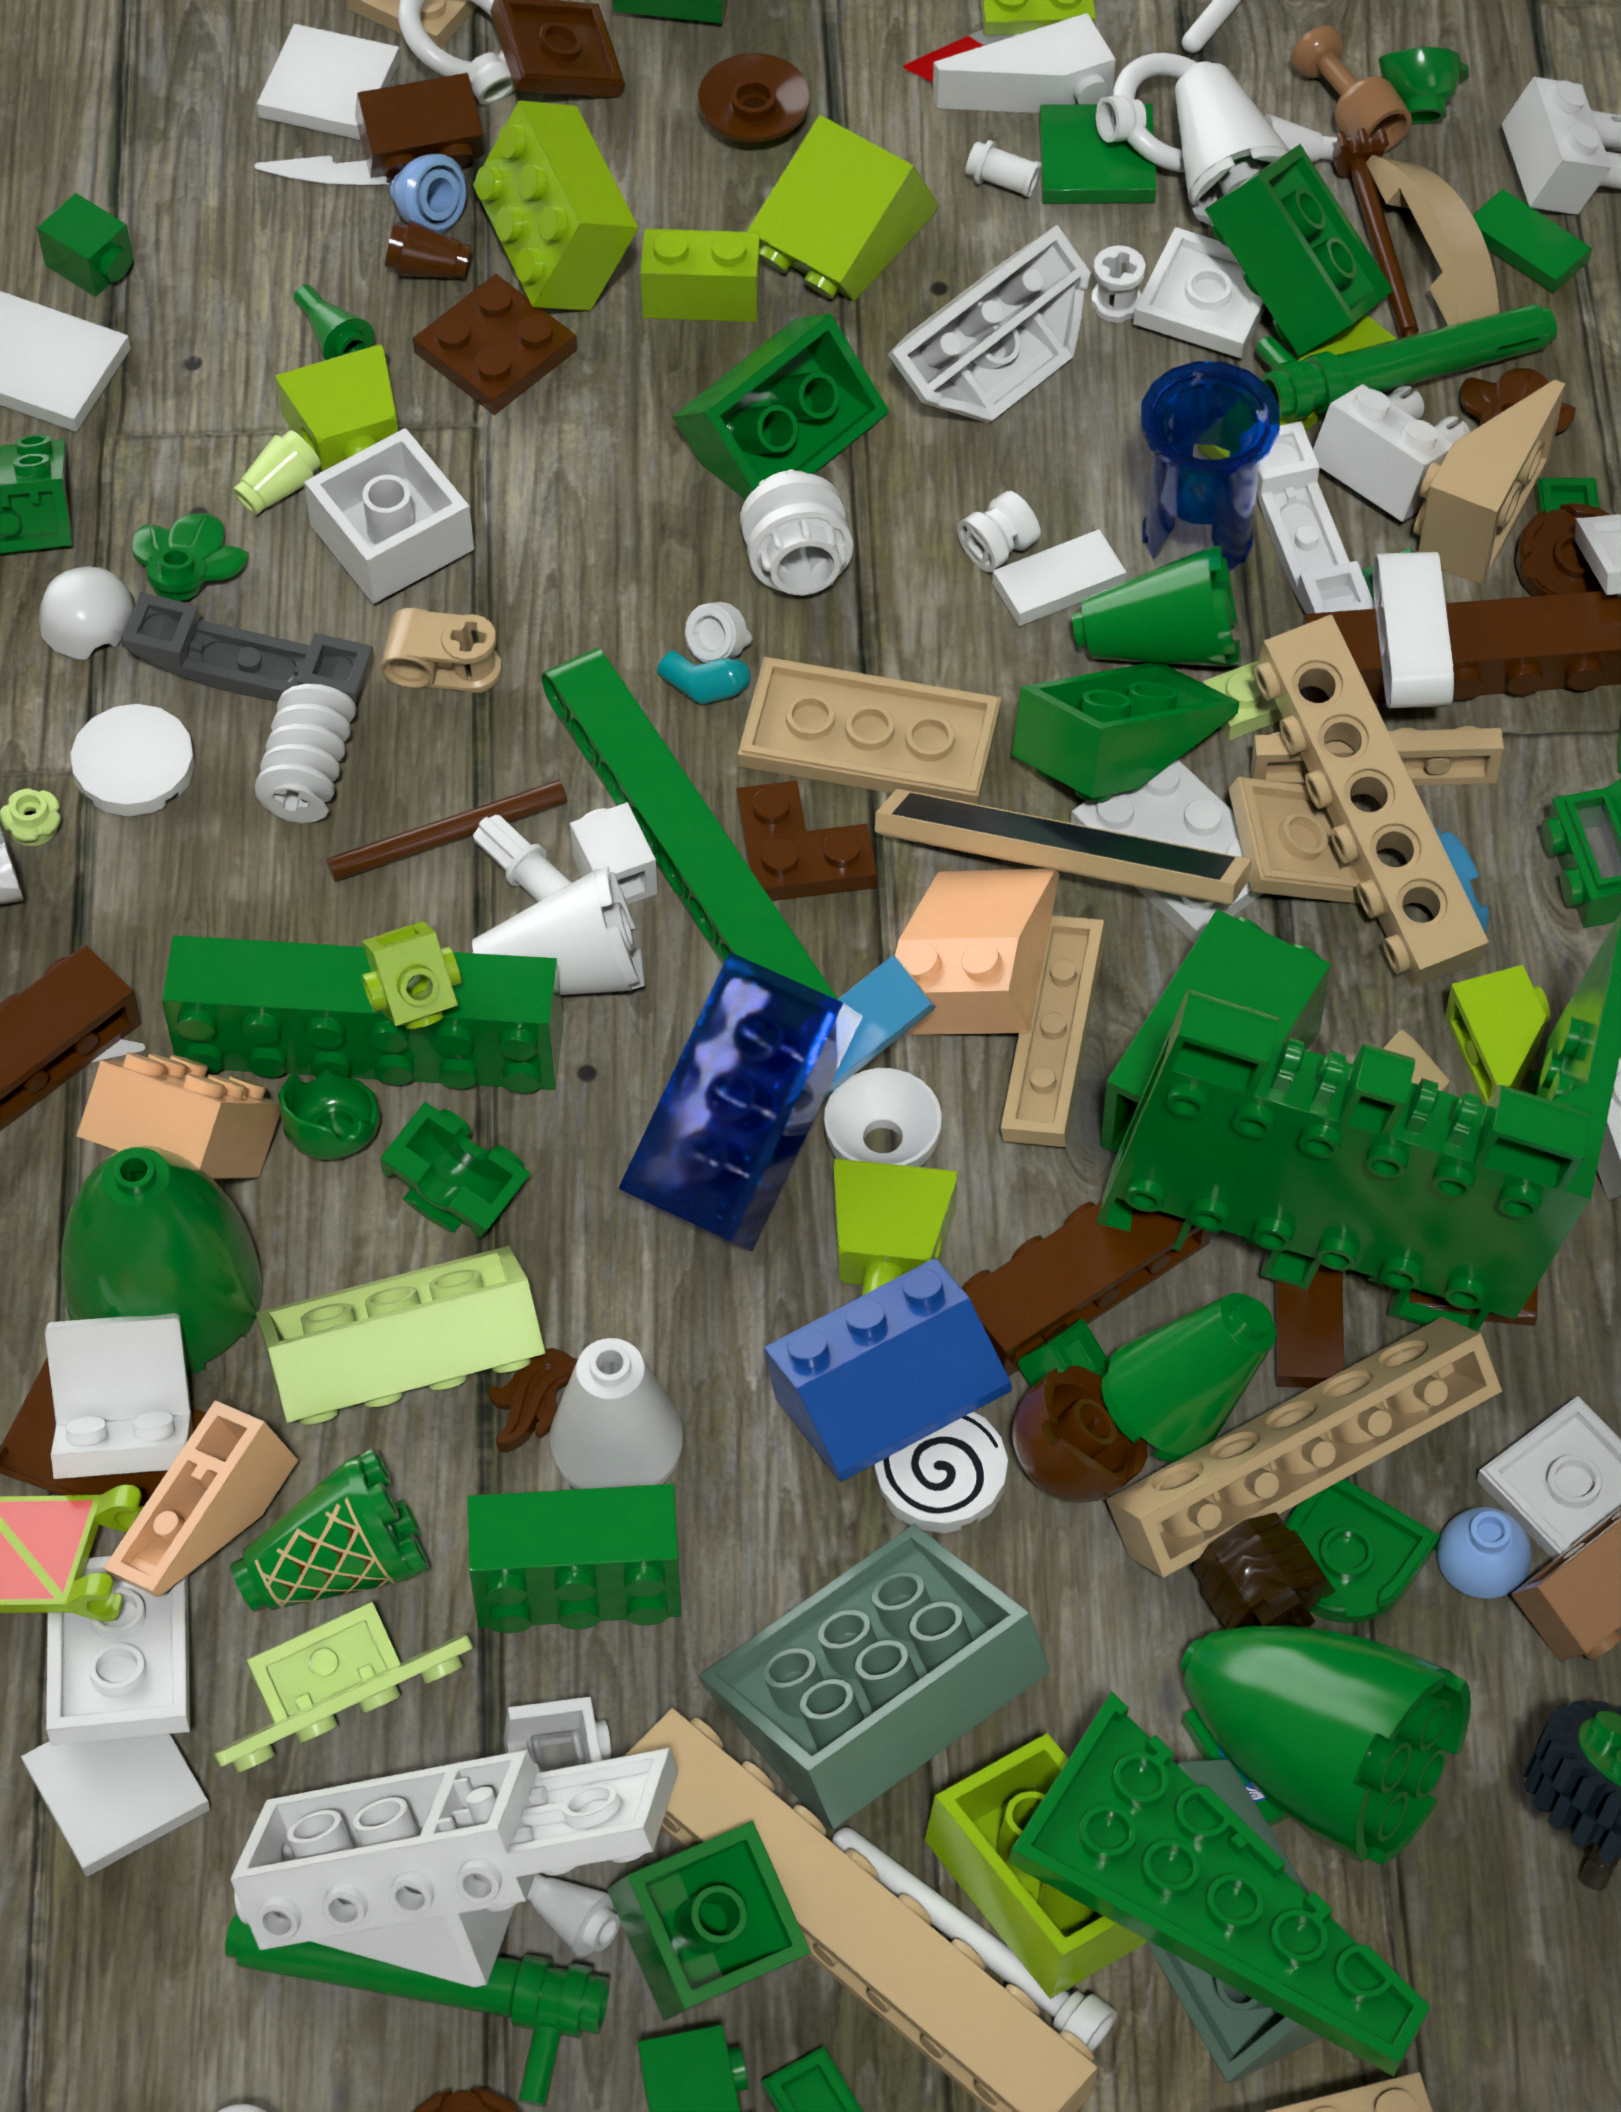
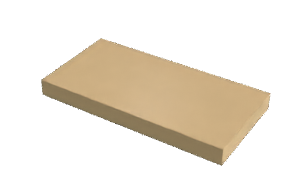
M764 657L738 751V766L893 793L896 789H902L979 805L1001 712L1002 698Z

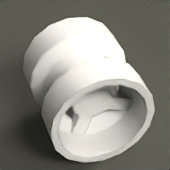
M1005 491L993 499L989 504V511L984 513L973 512L957 525L958 537L964 551L971 561L985 572H993V570L1007 562L1009 553L1013 549L1024 551L1035 544L1041 536L1039 522L1033 510L1020 495L1013 491Z

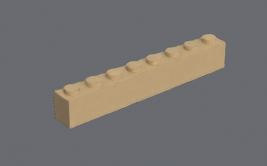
M671 1708L625 1755L629 1756L670 1748L678 1769V1775L660 1829L684 1850L753 1821L811 1951L808 1956L989 2112H1076L1095 2091L1098 2067L1092 2063L1095 2059L1090 2049L1077 2036L1066 2030H1062L1060 2034L1054 2031L1038 2017L1040 2011L1037 2005L1025 1992L1012 1984H1008L1004 1988L984 1971L986 1969L985 1963L975 1950L960 1939H954L950 1943L930 1926L932 1924L931 1917L916 1900L903 1893L897 1898L877 1881L879 1875L876 1869L864 1856L853 1849H848L844 1853L825 1837L827 1834L826 1829L813 1813L801 1805H796L792 1809L773 1793L775 1791L774 1785L762 1770L748 1761L740 1765L724 1752L721 1739L705 1722L698 1718H693L689 1722L674 1708Z

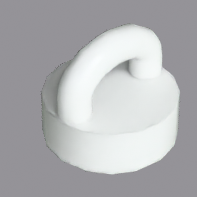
M713 602L699 605L691 612L686 621L685 637L687 646L692 654L702 662L708 663L723 658L734 659L741 653L744 647L752 642V634L747 630L743 616L738 609L729 603Z

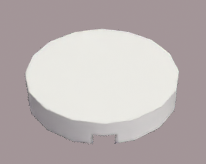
M142 704L113 707L93 717L77 734L70 753L75 784L82 795L84 793L86 797L93 801L94 806L106 813L128 817L154 813L167 806L166 800L172 798L177 792L180 796L189 786L195 769L190 734L180 720L159 707Z

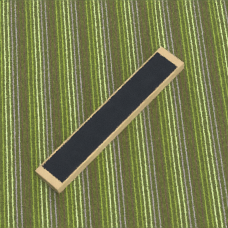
M896 789L876 811L875 832L880 835L1226 905L1234 903L1250 879L1252 859L902 789Z

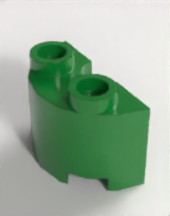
M424 1101L380 1157L382 1172L385 1176L393 1175L394 1173L409 1187L410 1190L403 1197V1200L427 1220L451 1233H454L463 1224L472 1227L471 1230L476 1238L481 1237L531 1172L524 1168L523 1162L516 1154L503 1146L494 1145L491 1150L477 1146L468 1138L471 1135V1129L460 1116L446 1109L439 1111Z

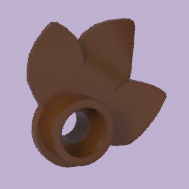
M1530 368L1511 369L1501 376L1498 383L1470 377L1462 384L1461 403L1466 411L1480 418V424L1483 425L1547 385L1549 380L1543 374ZM1562 402L1556 433L1564 431L1572 424L1576 413V408L1572 405Z

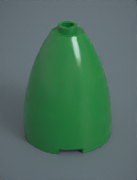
M133 1146L119 1150L105 1158L82 1184L67 1218L61 1253L62 1287L70 1321L125 1316H157L177 1313L181 1318L187 1376L205 1370L204 1363L224 1352L240 1336L244 1338L247 1336L257 1318L256 1312H259L263 1295L261 1268L251 1235L231 1199L213 1178L176 1153L154 1146Z
M1247 1626L1214 1631L1204 1639L1197 1638L1190 1644L1181 1662V1673L1185 1676L1184 1688L1199 1718L1223 1753L1243 1776L1289 1818L1321 1841L1361 1863L1370 1859L1383 1865L1396 1857L1412 1841L1438 1804L1437 1799L1429 1794L1436 1787L1442 1776L1447 1752L1453 1755L1461 1753L1468 1730L1471 1695L1466 1680L1454 1675L1448 1669L1407 1651L1367 1638L1330 1630L1295 1626Z

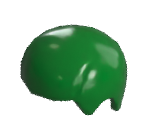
M324 1069L316 1079L310 1082H301L300 1077L293 1073L287 1078L278 1093L284 1134L287 1140L307 1157L317 1160L340 1159L365 1148L376 1135L380 1122V1112L374 1092L358 1079L335 1076L331 1070Z

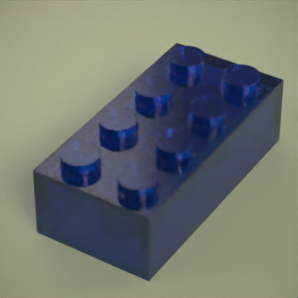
M729 952L618 1189L753 1252L863 1016L839 1000Z

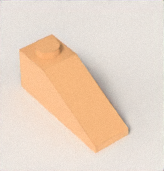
M215 1400L103 1569L109 1575L159 1598L258 1520L272 1502L298 1462V1459L265 1421Z

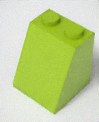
M819 114L747 232H760V259L769 266L782 273H786L788 268L792 267L805 274L806 276L803 281L819 294L832 299L837 292L855 302L929 221L940 205L914 165Z

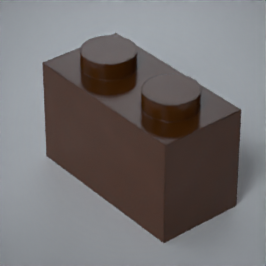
M468 73L357 92L355 119L370 178L385 175L387 178L393 179L410 161L427 154L449 156L457 162L460 168L470 164L473 159L480 158L484 133Z

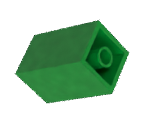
M1216 909L1107 1080L1100 1147L1117 1155L1188 989L1278 1016L1279 1023L1275 1041L1285 1043L1287 1038H1293L1303 1041L1304 1050H1309L1320 1032L1331 963L1321 959L1317 953L1306 946L1291 945L1264 932L1261 927L1249 919L1242 917L1234 918Z

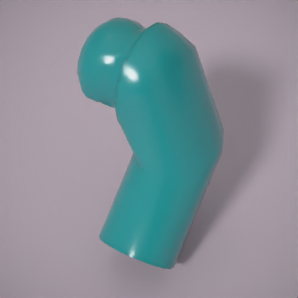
M676 650L668 652L661 659L657 667V674L699 704H708L733 697L746 689L751 678L748 666L739 659L723 658L695 665Z

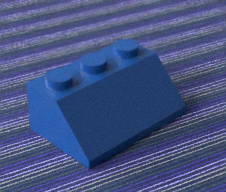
M936 1258L764 1347L775 1399L840 1482L1012 1391L1011 1381L970 1298Z

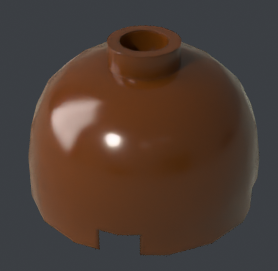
M1071 1365L1063 1373L1057 1372L1058 1368H1056L1039 1380L1029 1390L1019 1405L1012 1425L1015 1453L1025 1476L1031 1483L1043 1491L1066 1502L1085 1503L1098 1501L1125 1486L1142 1472L1148 1457L1147 1441L1141 1437L1133 1443L1117 1427L1107 1410L1102 1396V1376L1082 1366Z

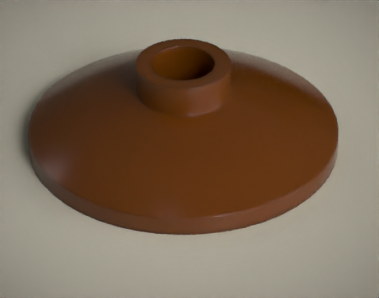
M747 53L729 57L714 65L704 75L699 84L697 100L702 118L717 133L737 141L764 142L788 134L803 121L809 109L810 92L803 74L788 61L768 54Z

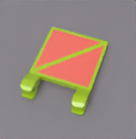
M120 1485L102 1495L0 1496V1613H74L97 1621H114L121 1611L123 1597L119 1593L111 1594L114 1586L112 1577L107 1573L101 1572L82 1576L98 1526L102 1525L127 1533L144 1508V1506L139 1507L142 1497L139 1488L134 1485Z

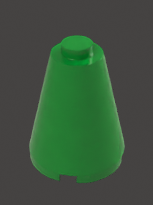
M1222 545L1207 547L1082 599V612L1072 613L1073 631L1077 648L1088 647L1092 659L1220 667L1241 665L1240 639L1233 640L1232 629H1235V622H1237V614L1226 558H1223Z
M1231 1293L1123 1344L1108 1359L1107 1362H1110L1108 1373L1102 1377L1101 1385L1105 1405L1117 1427L1133 1443L1142 1437L1148 1443L1158 1448L1153 1456L1169 1462H1175L1214 1441L1275 1343L1276 1328L1271 1313L1259 1300L1242 1293Z

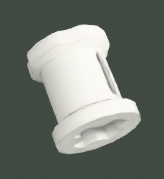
M1117 245L1107 247L1095 257L1093 273L1098 284L1092 291L1091 305L1096 310L1099 318L1114 323H1121L1134 318V308L1142 294L1138 290V285L1144 279L1146 267L1143 256L1137 250L1128 246ZM1125 262L1127 264V272L1122 274V263ZM1115 294L1114 306H1111L1109 304L1110 296Z

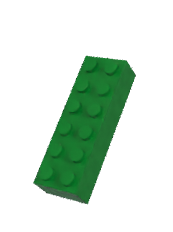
M173 935L162 995V1005L174 1055L208 1066L206 1074L228 1070L252 1072L258 1076L268 1078L293 1073L318 1077L322 1070L329 1069L335 1076L375 1079L389 1085L425 1082L441 1083L454 1089L490 1086L505 1087L518 1093H530L537 1089L556 1090L563 1032L557 958L453 952L461 976V983L452 986L458 1005L442 1010L443 1018L436 1023L421 1028L407 1029L405 1023L395 1026L384 1014L383 1009L376 1012L372 1010L362 982V975L371 972L363 946Z

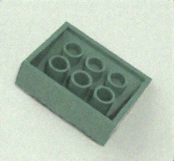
M913 1524L698 1676L705 1689L795 1797L829 1827L835 1829L1045 1677L1051 1670L1029 1612Z

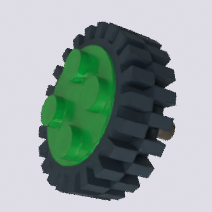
M1583 1700L1573 1701L1570 1707L1565 1704L1558 1706L1555 1712H1552L1524 1768L1523 1777H1526L1524 1786L1527 1793L1535 1794L1532 1803L1538 1811L1552 1812L1548 1822L1557 1830L1574 1829L1570 1840L1582 1848L1591 1842L1595 1844L1591 1857L1588 1858L1579 1878L1587 1887L1603 1891L1614 1872L1613 1868L1617 1866L1621 1858V1705L1617 1712L1614 1713L1607 1702L1594 1701L1590 1708Z

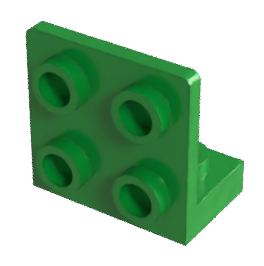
M34 434L19 438L15 444L0 446V553L72 546L73 534L64 483L67 454L64 439L51 440V437L48 435Z

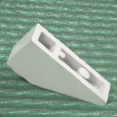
M1086 13L935 61L933 69V102L940 109L1040 113V105L1098 104L1101 98L1113 95L1116 59L1089 14Z

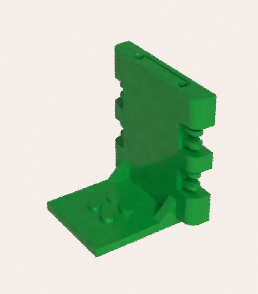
M1621 912L1549 1036L1537 1095L1499 1084L1487 1105L1480 1103L1479 1095L1463 1091V1094L1458 1097L1439 1091L1438 1083L1421 1078L1419 1084L1411 1082L1415 1058L1363 1043L1353 1064L1345 1062L1346 1055L1329 1050V1054L1324 1056L1304 1050L1303 1041L1293 1038H1287L1285 1043L1275 1041L1279 1023L1278 1016L1188 989L1113 1162L1096 1224L1130 1231L1133 1208L1146 1212L1161 1211L1181 1217L1176 1241L1172 1248L1178 1251L1181 1250L1192 1225L1217 1234L1221 1230L1243 1236V1242L1256 1246L1259 1245L1266 1249L1260 1276L1306 1290L1309 1288L1321 1264L1341 1272L1350 1269L1369 1275L1368 1280L1380 1284L1385 1283L1393 1287L1388 1315L1424 1326L1440 1317H1445L1478 1332L1489 1312L1516 1319L1591 1200L1621 1055ZM1412 1289H1417L1421 1295L1443 1297L1451 1305L1462 1309H1473L1471 1315L1429 1309L1427 1305L1410 1303L1409 1292Z

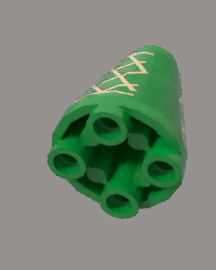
M375 1449L346 1460L244 1548L242 1558L230 1564L236 1585L253 1612L266 1606L271 1610L400 1583L429 1570L426 1556L416 1537L421 1535L418 1522L405 1499L393 1502L386 1489L387 1486L391 1485L390 1476Z

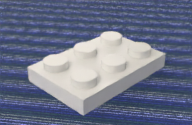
M1178 759L1139 789L1112 794L1111 799L1107 801L1087 800L1071 811V823L1243 857L1234 812ZM1248 881L1234 903L1226 905L1135 886L1194 944L1216 909L1233 917L1264 894L1251 892Z
M111 1556L88 1558L82 1577L97 1572L107 1573L103 1568ZM188 1575L159 1598L111 1576L114 1581L111 1594L119 1593L123 1597L121 1611L114 1621H98L74 1613H48L46 1730L50 1746L190 1732Z

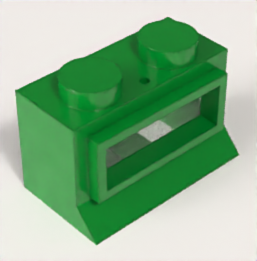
M1621 778L1606 788L1553 798L1549 817L1542 821L1541 831L1545 849L1549 856H1557L1562 869L1560 884L1563 898L1567 906L1576 907L1583 928L1614 923L1621 912Z

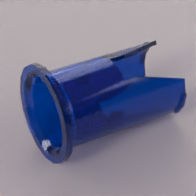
M1195 361L1171 368L1152 382L1141 402L1140 430L1152 451L1147 511L1142 523V543H1145L1152 559L1158 557L1174 530L1176 518L1191 524L1212 525V541L1215 546L1222 545L1223 558H1226L1230 572L1241 562L1245 563L1253 548L1252 524L1260 460L1269 454L1279 435L1280 407L1269 386L1249 370L1226 362ZM1194 444L1214 445L1230 451V456L1220 460L1199 459L1193 457Z

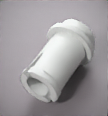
M989 140L986 144L977 141L968 157L965 173L973 176L974 183L981 185L985 180L1022 193L1023 196L1030 197L1039 180L1042 163L1033 162L997 149L995 141Z

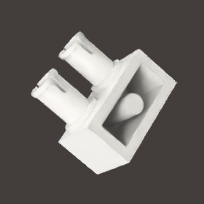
M1533 77L1502 122V127L1529 207L1578 215L1599 186L1621 189V154L1605 151V148L1621 151V114L1591 110L1581 84Z
M1362 384L1330 403L1313 452L1321 469L1403 522L1419 512L1426 498L1420 496V489L1430 465L1433 462L1441 465L1452 444L1470 433V429L1464 421L1456 427L1448 429L1457 423L1458 417L1455 416L1444 418L1434 427L1425 421L1419 420L1424 413V402L1420 393L1415 391L1410 396L1402 399L1410 393L1412 387L1401 386L1394 390L1392 394L1386 396L1380 391L1369 389Z

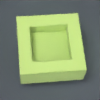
M1258 661L1203 681V684L1240 702L1238 714L1221 726L1228 740L1283 719L1275 699L1267 701L1260 691L1254 672V667L1258 665Z

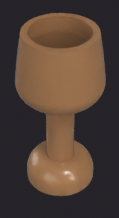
M1324 25L1309 31L1298 41L1292 51V67L1300 75L1307 78L1324 76L1341 95L1335 109V120L1338 128L1350 139L1355 138L1360 128H1365L1368 138L1377 130L1383 128L1389 141V145L1385 148L1384 152L1395 147L1409 131L1412 117L1394 86L1387 79L1378 76L1357 80L1340 61L1344 52V43L1341 35L1334 27Z

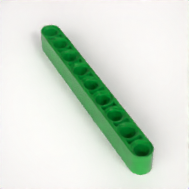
M596 647L542 672V686L554 712L615 804L618 806L628 802L656 859L657 867L776 1046L780 1047L838 1000L837 996L602 650Z

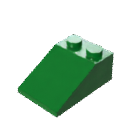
M1153 662L1025 685L1020 688L1012 756L1035 767V772L1038 775L1048 779L1059 780L1075 789V794L1082 799L1107 801L1111 799L1112 794L1139 789L1238 714L1240 702L1163 663Z

